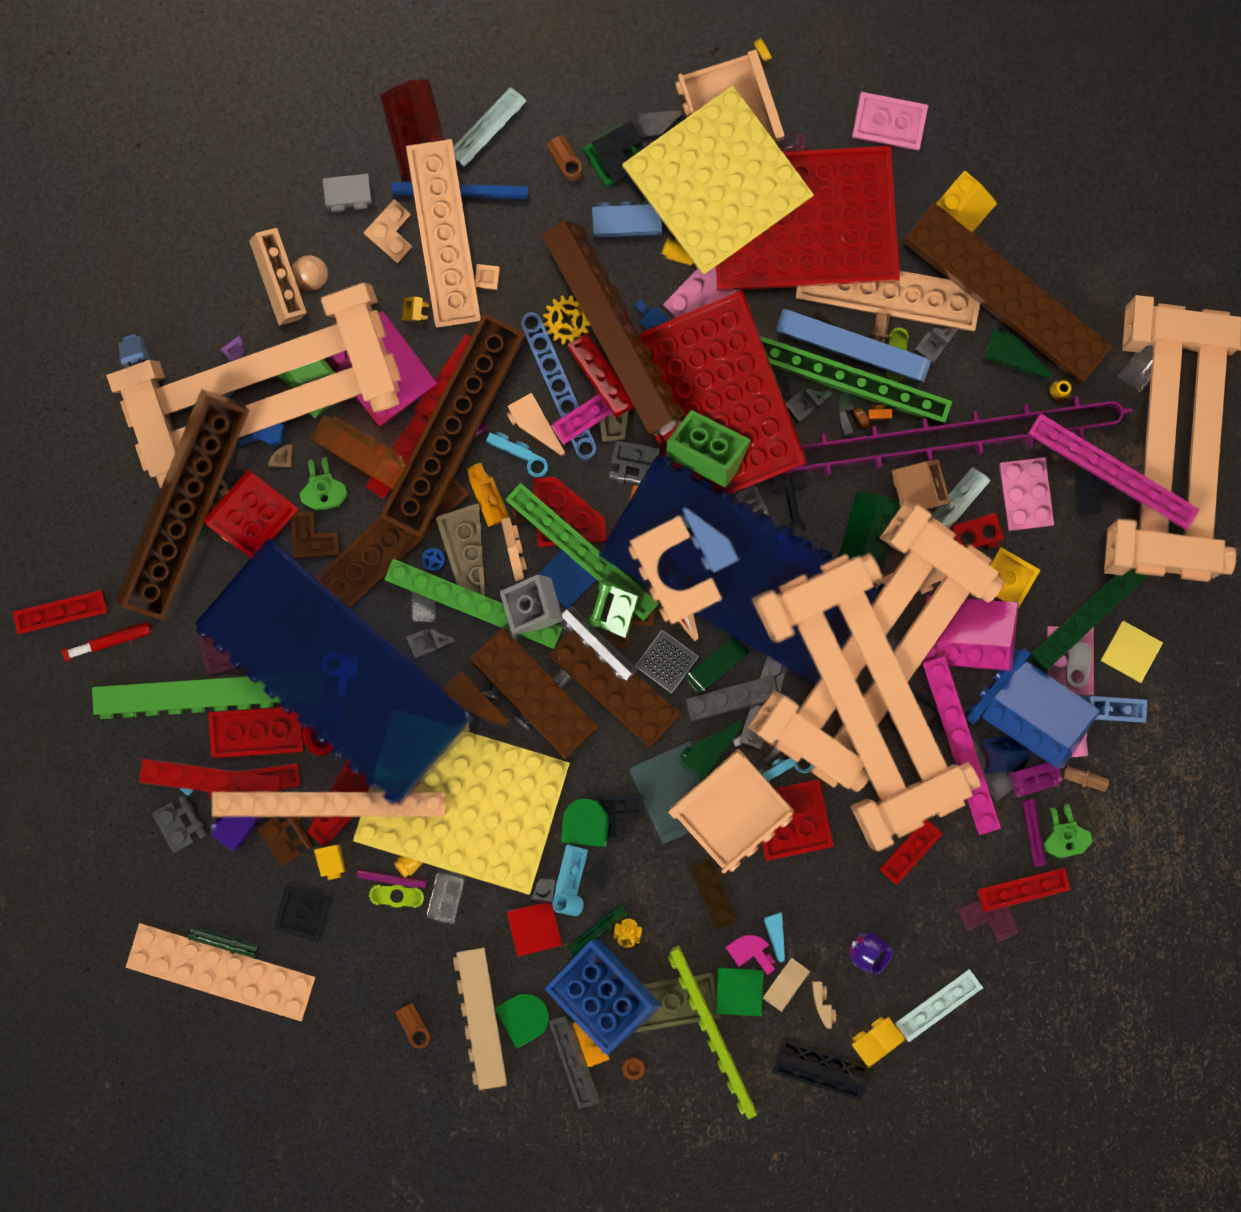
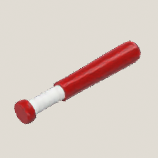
M146 621L91 640L85 645L74 647L70 650L64 648L62 649L65 662H69L71 658L91 651L95 652L149 635L151 633V626Z

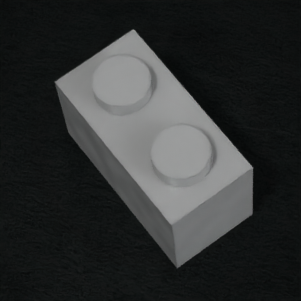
M368 174L323 178L325 205L327 209H331V212L344 211L345 207L354 206V209L368 208L367 205L372 204L370 177Z

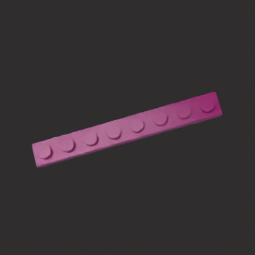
M1040 414L1028 433L1029 436L1185 530H1188L1200 510Z
M943 655L924 661L923 666L956 766L969 762L981 785L979 788L971 791L973 796L967 798L978 834L982 835L1001 829L946 657Z

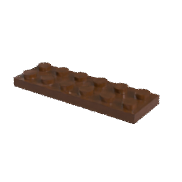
M504 628L497 632L469 659L564 759L598 728L590 717Z
M571 630L548 656L642 742L651 748L681 714L636 673L627 680L618 677L613 672V667L608 662H603L597 656V651L592 646L584 644L580 639V635L575 630Z

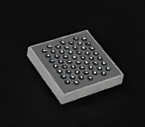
M661 630L635 667L672 694L699 656L664 630Z

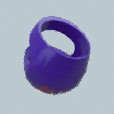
M866 932L852 940L849 947V955L856 967L876 975L882 972L891 961L893 949L886 941L872 933ZM885 950L882 960L872 967L877 957Z

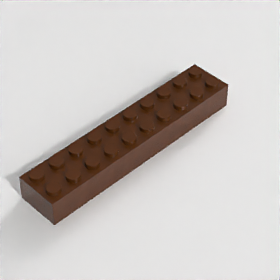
M935 202L902 241L1079 385L1085 382L1112 348V345Z
M563 221L543 233V239L648 433L663 436L678 427L684 420V411L678 403L674 402L672 398L674 393L667 383L665 384L661 378L663 375L662 370L656 363H653L650 357L652 356L650 348L647 344L642 343L639 337L641 336L639 328L636 324H632L629 319L631 314L626 305L621 304L618 298L620 296L618 289L614 284H610L607 278L609 276L607 269L598 262V253L593 245H589L586 239L588 237L586 230L582 225L579 226L575 223Z
M485 312L483 313L380 515L382 520L421 540L423 539L526 337L524 332Z
M201 389L117 594L116 600L121 607L162 621L164 620L203 526V520L207 516L250 411L243 403Z

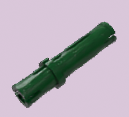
M618 904L616 908L606 916L602 915L600 921L568 945V950L575 957L591 940L601 938L608 931L612 932L615 924L629 916V913L621 904Z
M195 926L191 927V935H189L188 940L227 950L233 955L237 953L253 959L257 955L258 944L239 940V937L236 936L231 938L196 928Z

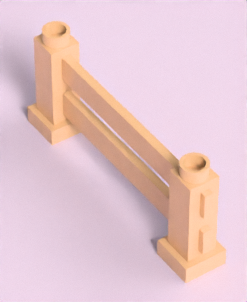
M362 283L321 298L326 315L335 317L338 324L168 385L159 386L158 381L165 379V375L160 361L147 360L106 375L112 393H121L124 399L120 401L128 427L134 428L139 443L135 447L143 470H148L150 477L157 478L161 489L186 428L174 430L169 414L195 405L201 389L218 395H224L344 351L348 352L352 368L246 405L250 411L239 438L361 394L364 401L370 402L373 413L399 405L396 393L400 392L397 382L402 379L393 354H387L382 338L386 337V333L378 310L372 311L371 308L372 304L378 302L373 286Z
M1136 295L1125 307L1122 351L1140 353L1147 345L1153 346L1143 475L1171 492L1182 350L1197 351L1187 502L1200 510L1188 530L1184 529V536L1168 534L1169 519L1141 503L1139 530H1136V521L1120 519L1108 528L1104 573L1123 575L1129 569L1134 568L1136 569L1135 573L1164 576L1165 572L1181 574V579L1208 582L1210 578H1215L1220 574L1231 575L1236 561L1235 548L1225 546L1224 540L1213 539L1226 362L1227 355L1231 356L1237 350L1241 351V317L1230 316V312L1203 309L1201 312L1185 310V306L1161 303L1153 306L1154 297Z
M905 500L879 538L893 549L904 553L909 550L871 605L884 635H887L932 568L945 576L893 651L899 667L908 682L966 597L970 594L979 599L982 598L988 603L997 596L1004 580L997 576L998 571L989 566L992 561L990 558L970 544L966 548L953 540L956 535L954 532L934 518H931L928 522L932 516L929 512L918 504ZM851 634L840 650L854 679H856L866 665V662ZM822 677L797 713L795 711L798 709V705L773 690L748 728L772 745L777 739L774 746L796 762L801 757L814 765L811 772L835 788L837 783H840L847 789L850 787L855 792L860 791L868 782L869 776L860 757L857 756L858 753L844 723L834 738L821 731V728L836 708ZM873 680L864 693L863 698L876 726H878L887 713L888 708Z
M870 553L861 558L853 557L851 559H848L847 555H843L820 566L822 573L807 579L805 575H802L779 586L781 593L775 595L774 591H766L751 599L772 641L778 642L794 634L791 626L797 625L880 799L874 803V801L866 798L850 806L869 847L879 851L894 844L891 838L892 835L896 834L897 837H901L924 826L922 820L936 813L939 817H942L964 806L963 800L973 796L971 791L979 788L981 785L969 762L960 766L954 764L946 766L864 591L873 587L872 583L882 578L875 560ZM836 604L840 607L921 778L920 781L908 787L904 785L822 612Z

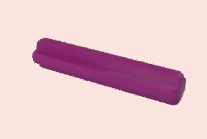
M1027 799L1023 801L1033 865L1035 867L1046 865V858L1036 800Z

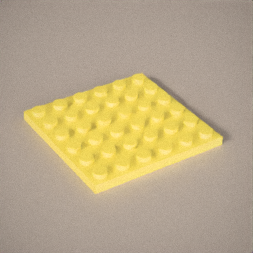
M733 85L622 164V167L703 276L814 196Z

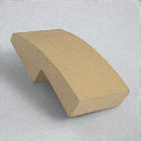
M791 958L763 999L782 1012L808 977L810 971Z
M812 981L813 998L817 1012L825 1027L832 1028V1023H836V1009H832L831 1004H822V1000L827 998L826 986H822L821 981Z

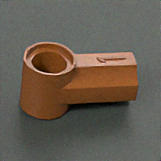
M557 136L546 145L560 167L564 178L568 181H577L581 178V161L576 157L565 136ZM574 164L578 167V171L570 174L566 171L567 166Z
M411 1003L395 1012L409 1038L410 1044L415 1048L427 1047L431 1042V1034L424 1025L414 1004ZM419 1031L426 1035V1041L422 1045H418L414 1040L415 1034Z

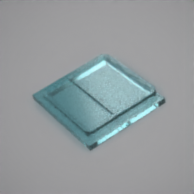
M692 741L663 754L660 753L658 756L629 769L639 793L644 796V804L662 844L689 833L677 817L674 819L670 815L669 809L700 782V780L678 765L682 760L679 757L686 746L690 748L693 745Z

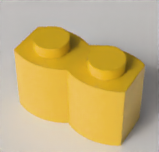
M880 1017L871 1024L873 1027L868 1033L862 1031L853 1038L855 1043L852 1044V1047L868 1068L905 1041V1038L889 1017L885 1020L883 1017Z

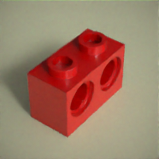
M996 513L950 528L956 534L953 540L964 548L967 545L961 542V535L963 533H969L972 536L973 541L971 545L976 549L982 546H986V549L1000 546L999 541L1004 539ZM985 526L993 528V538L984 537L982 530Z

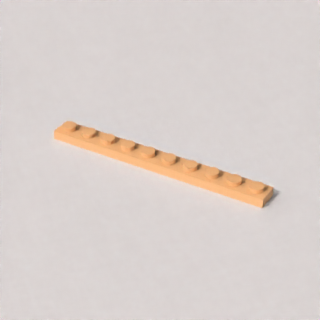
M212 792V817L445 816V793Z

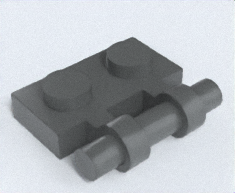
M616 440L611 463L619 464L620 468L619 471L611 470L609 479L617 480L621 484H625V482L637 484V486L643 488L645 486L654 487L655 478L647 477L648 470L657 472L661 449ZM628 466L639 468V475L627 473Z
M187 795L178 798L182 805L179 809H176L174 803L171 802L152 812L173 853L194 843L190 835L196 831L199 839L208 835L204 828L206 825L197 816L194 810L196 807L193 801H189ZM185 813L192 824L187 828L181 818Z

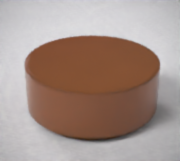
M858 406L851 410L853 419L860 430L870 426L869 418L862 407Z
M637 1057L627 1058L622 1065L623 1075L629 1080L640 1079L645 1072L643 1061Z

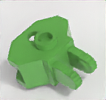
M327 457L322 458L321 463L325 475L316 476V466L313 459L308 460L309 483L300 492L301 502L315 511L339 507L348 496L346 485L333 479V475L330 474ZM323 496H328V500L326 502H322L321 499Z
M1069 804L1064 805L1063 810L1067 823L1064 824L1059 823L1056 808H1050L1053 826H1051L1052 832L1043 842L1045 852L1058 858L1084 853L1093 842L1091 832L1078 827L1076 821L1073 820ZM1067 843H1071L1072 845L1070 850L1066 849Z

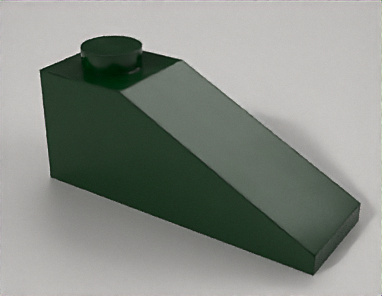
M998 328V331H992L983 358L1046 380L1050 378L1051 372L1016 337L1011 335V331L1003 328Z
M738 721L692 745L690 748L686 746L679 756L682 760L678 765L698 780L705 779L744 723Z

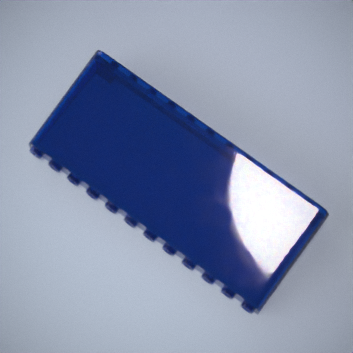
M656 455L600 550L599 556L641 582L653 587L649 579L644 580L639 570L642 567L639 558L634 560L628 549V547L632 546L630 541L679 516L681 517L684 515L683 509H688L729 540L738 561L714 573L711 569L706 570L701 559L705 555L701 548L696 549L691 539L694 533L691 527L687 528L690 535L688 539L666 549L661 554L657 563V574L660 581L671 590L685 591L712 579L722 599L695 613L817 684L821 675L797 625L791 626L794 634L778 642L772 641L751 598L766 591H774L775 595L781 593L779 586L802 575L809 579L822 573L820 566L835 560L832 558L833 554L824 548L819 550L813 547V542L803 536L800 538L792 534L793 530L787 526L781 525L779 527L772 523L773 519L764 513L760 515L752 511L753 507L746 502L741 501V503H738L732 499L734 496L725 490L720 492L714 489V484L704 478H701V480L692 476L694 473L688 468L682 466L680 469L673 464L674 461L665 455H661V457ZM873 582V587L864 591L870 605H872L886 584L880 583L878 585ZM836 604L822 612L841 649L852 633L839 605Z
M270 538L265 540L194 623L197 627L195 631L203 639L208 637L214 642L212 646L220 654L225 652L231 657L229 661L237 669L242 667L247 671L246 677L254 684L259 682L265 687L263 692L271 699L276 697L281 702L280 707L288 714L293 712L298 717L296 721L307 730L310 727L315 732L313 736L324 745L327 742L332 747L331 752L340 760L345 758L350 763L348 767L355 774H363L367 778L365 782L372 789H380L384 793L382 797L390 805L395 803L400 807L474 726L472 716Z

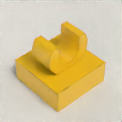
M420 297L404 298L402 320L412 322L428 319V316L421 314L422 307H429V304L423 302V298Z

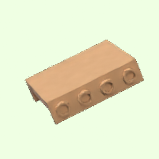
M757 50L748 52L746 56L683 76L682 73L678 74L679 81L675 82L678 94H683L686 103L682 105L686 117L692 115L733 85L774 142L784 140L785 135Z
M739 748L669 809L670 815L674 819L677 817L721 866L723 874L727 870L730 872L734 871L741 864L739 861L745 855L750 857L758 849L756 845L762 840L764 842L770 840L775 835L774 830L780 825L782 828L785 827L793 819L791 815L794 811Z

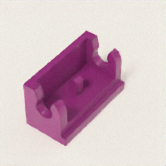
M1049 762L1008 773L1015 798L1059 786V783H1062L1060 769Z

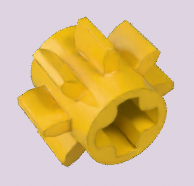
M624 919L620 924H615L613 939H618V944L622 947H632L635 942L640 943L642 927H637V922L632 919Z

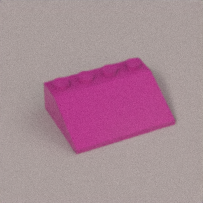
M384 311L379 313L386 333V337L382 338L387 354H393L402 379L397 382L400 392L396 393L400 404L373 413L370 402L364 401L362 394L356 396L379 427L390 423L438 384ZM347 351L328 357V360L337 372L353 367Z
M927 595L926 604L932 596ZM966 598L921 664L924 661L945 655L948 666L1013 671L1019 603L993 600L987 603L980 599Z

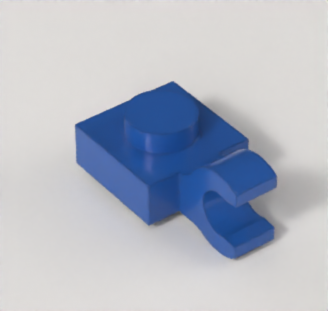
M642 299L634 304L635 309L644 317L640 323L646 330L670 321L657 306L651 311Z

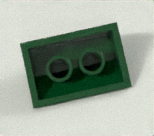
M856 491L838 557L847 555L848 559L853 557L861 558L870 553L878 568L883 569L890 546L879 538L900 509L899 500Z

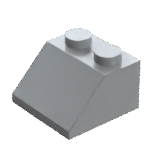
M537 574L500 591L512 634L545 629L563 621L550 577Z

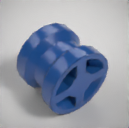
M430 548L423 553L422 564L427 570L436 572L445 565V557L440 550Z

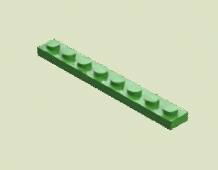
M520 483L506 498L505 501L599 583L601 580H606L640 593L635 614L643 621L659 604L523 484Z
M392 559L384 580L511 631L503 603ZM552 625L545 629L520 633L518 635L554 649L562 627Z

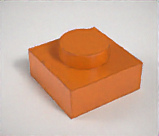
M886 405L873 406V409L868 410L869 421L891 420L892 409H887Z

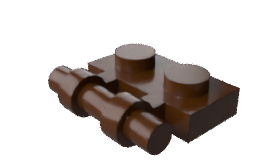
M274 817L257 828L281 867L302 855L297 848L300 844H303L306 850L314 847L310 840L311 835L305 832L299 823V817H285L287 820L283 823L280 822L278 817ZM291 826L298 838L292 840L285 829Z

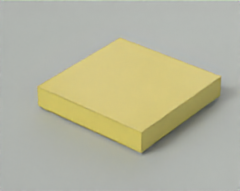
M1122 621L1100 661L1141 683L1163 642Z

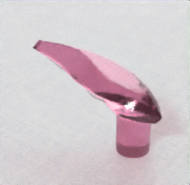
M798 134L796 145L780 150L782 152L809 150L805 146L806 136Z

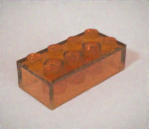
M324 415L310 439L331 454L396 491L410 470V467L403 463L405 458L385 444L377 443L378 441L369 435L361 434L362 432L355 427L346 425L341 419L334 416L332 420Z

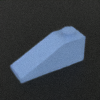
M136 334L124 337L123 342L118 343L120 361L126 368L150 360L141 336L136 337Z
M1079 695L1101 710L1095 720L1146 723L1147 700Z

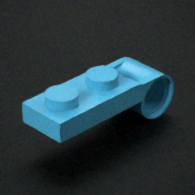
M498 431L495 434L489 433L486 440L488 444L528 461L527 469L530 476L533 478H543L547 474L548 464L546 460L528 450L529 445L520 441L514 444L508 441L509 437ZM539 461L543 463L544 470L541 473H534L531 470L534 462Z
M783 757L771 763L773 768L766 772L762 768L759 772L769 781L793 766L797 771L807 773L811 771L814 765L810 764L809 768L802 769L799 767L798 762L792 758L784 761Z
M566 845L553 899V909L557 913L578 916L583 910V900L577 896L588 854L587 849Z

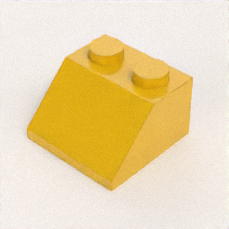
M964 170L936 204L973 232L996 206L997 202L982 184Z

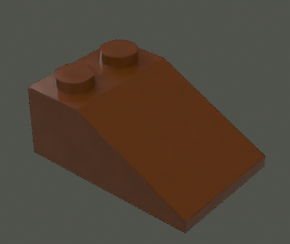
M460 672L441 690L443 695L441 700L449 709L454 707L457 711L506 728L509 721L463 672Z

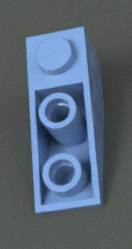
M683 509L682 521L686 529L691 527L694 533L691 539L696 549L701 548L705 555L701 559L706 570L711 569L714 573L738 561L726 537L688 509Z

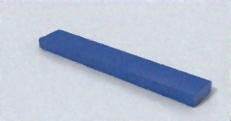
M391 182V191L394 195H414L412 183ZM459 184L461 197L527 199L529 197L528 187Z

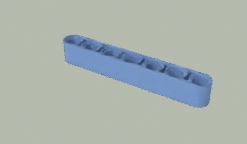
M782 309L775 331L782 335L924 383L931 364V360L786 309Z
M526 313L521 320L522 330L526 335L528 344L558 413L563 418L569 414L561 409L564 402L573 403L574 410L579 405L541 318L536 313ZM533 318L537 320L538 325L535 329H528L525 326V322ZM536 340H545L547 342L546 348L544 350H537L534 347ZM553 360L556 363L555 369L546 371L543 368L544 362ZM555 381H562L565 384V389L561 392H556L553 390L552 385ZM589 429L571 440L574 450L580 459L590 460L596 454V445ZM584 443L592 446V452L588 455H583L579 451L580 446Z

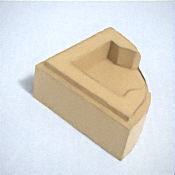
M285 445L276 450L271 456L268 466L292 468L293 445Z

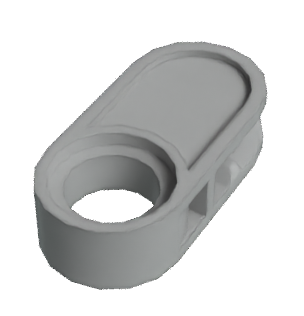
M1076 643L1069 651L1066 680L1070 686L1075 688L1084 686L1089 679L1092 650L1086 643ZM1079 670L1083 673L1084 679L1081 683H1074L1072 681L1071 674L1073 671Z

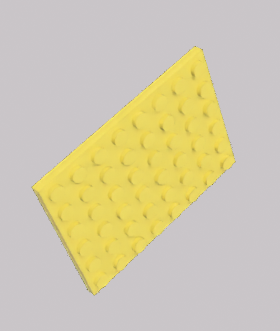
M394 709L368 793H445V816L360 817L353 842L530 895L569 762Z

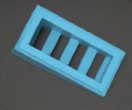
M781 912L765 917L763 921L777 961L782 962L785 961L783 918Z

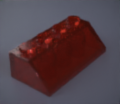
M429 79L408 80L380 94L402 181L412 180L406 146L445 140Z

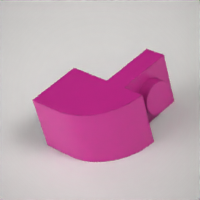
M743 935L725 946L738 966H741L754 956L767 975L775 970L772 965L776 962L769 952H762L769 944L758 936Z

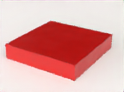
M540 903L507 911L517 956L562 946L552 904Z

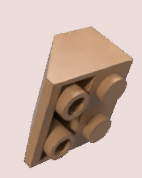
M938 459L892 471L893 483L898 492L900 507L905 500L918 504L926 511L950 504Z

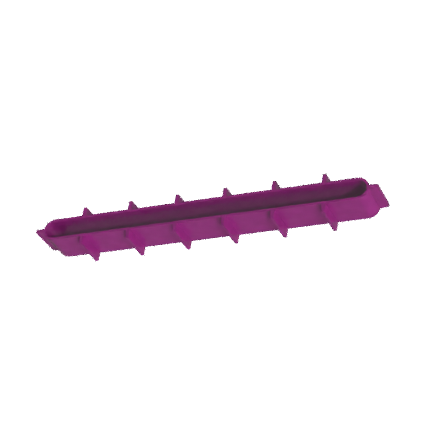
M1075 397L1071 400V407L1030 413L1028 404H1024L1021 407V414L979 420L977 411L970 415L971 421L928 427L927 420L923 419L920 422L921 429L879 435L877 434L876 426H872L870 429L871 436L827 442L825 433H822L820 443L802 445V449L806 451L1036 418L1040 414L1050 416L1106 407L1112 408L1116 412L1117 416L1114 422L1066 428L1083 439L1084 431L1110 428L1122 420L1123 416L1131 413L1132 408L1123 409L1115 401L1080 406L1078 397ZM1024 434L801 466L787 472L797 473L824 469L826 477H829L831 475V467L874 461L876 470H879L882 467L881 460L924 454L925 460L931 461L932 453L971 447L975 448L976 456H979L983 452V446L1020 440H1025L1026 448L1028 449L1034 445V438Z

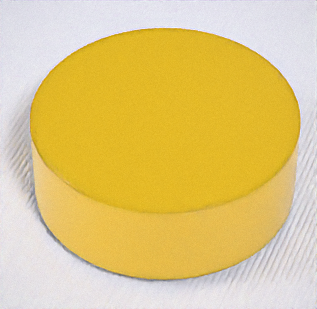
M762 39L754 41V45L763 61L771 59L772 57Z

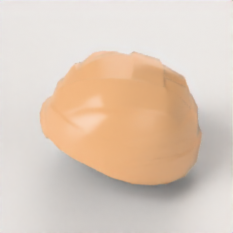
M302 256L291 267L298 288L305 292L317 291L327 281V267L316 256Z

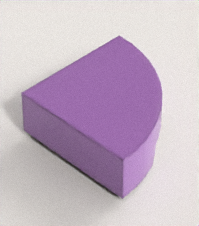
M240 336L221 349L230 362L244 356V344Z

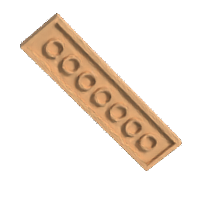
M452 139L406 146L435 326L443 327L480 321L481 316Z
M900 271V281L797 287L795 299L874 314L876 312L890 314L891 317L946 327H956L973 332L976 329L980 307L978 301H975L951 280Z
M139 923L126 964V968L298 1021L303 1020L316 978L256 958L253 959L237 953L233 955L229 953L230 951L188 940L187 937Z

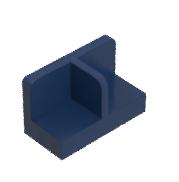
M1010 736L983 739L980 745L989 757L984 769L986 774L1022 770L1031 754L1030 749Z

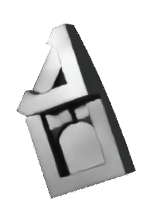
M684 111L638 114L640 137L664 135L672 129L679 118L684 116Z
M959 328L932 329L931 332H927L913 352L931 360L932 365Z
M813 389L801 390L785 404L790 416L798 424L828 399L832 393L830 391H813Z
M846 392L840 394L838 404L839 423L843 438L853 434L846 413L853 410L854 407L850 403Z
M425 629L405 637L413 659L455 642L454 638L445 636L433 629Z

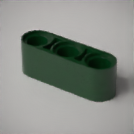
M735 635L688 673L685 679L700 694L750 652Z

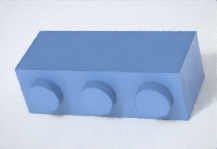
M643 201L642 205H633V202H620L619 206H610V203H597V207H592L593 237L662 234L661 218L648 201Z

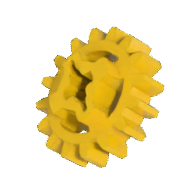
M562 295L560 302H557L555 299L552 300L553 307L546 306L549 314H543V318L547 319L548 322L543 323L546 328H550L547 331L548 336L554 334V342L562 339V345H565L566 340L572 342L575 338L582 337V333L585 335L589 334L586 327H591V325L587 321L578 301H573V295H570L569 300H565V297ZM564 306H573L575 309L567 310ZM556 311L558 314V321L552 324V317L554 312ZM563 314L566 315L568 318L571 316L573 317L571 319L572 327L571 325H568V323L562 324V322L564 321ZM582 316L583 323L581 328L578 329L576 323L577 320ZM566 330L570 331L571 335H563L559 332Z

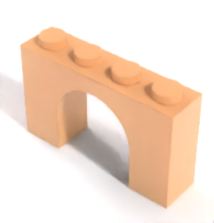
M680 516L631 540L632 546L628 547L634 560L639 558L642 564L639 570L644 580L649 579L653 586L649 590L654 600H660L664 607L660 609V612L665 622L670 620L672 624L722 599L712 579L685 591L671 590L660 581L657 574V563L661 554L666 549L690 537Z

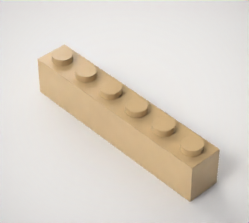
M485 947L457 952V957H454L453 961L455 971H460L461 980H457L459 994L464 995L465 1003H461L463 1017L467 1016L468 1025L464 1026L466 1039H471L472 1048L468 1049L470 1063L475 1062L476 1071L472 1072L473 1083L479 1086V1090L506 1086L507 1080Z

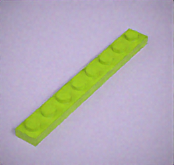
M678 945L670 950L671 956L668 958L673 969L678 968L681 974L678 977L683 990L688 989L691 996L688 998L692 1010H697L701 1017L697 1020L702 1031L707 1030L709 1034L708 1044L711 1051H716L720 1060H717L721 1072H726L730 1079L727 1081V1085L731 1093H736L739 1101L736 1103L742 1115L746 1114L748 1119L757 1116L755 1106L684 954Z

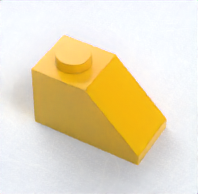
M340 845L314 850L321 877L327 876V879L331 880L340 878L341 873L346 872Z

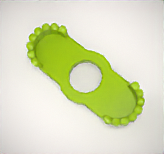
M899 327L893 329L889 334V345L907 351L908 332ZM888 371L886 372L889 380L895 382L902 381L905 378Z
M377 885L371 888L369 892L370 901L376 905L385 904L396 908L412 906L416 908L424 901L423 892L417 887L406 888L401 885ZM395 889L401 890L404 895L403 900L399 903L393 902L390 898L391 892Z

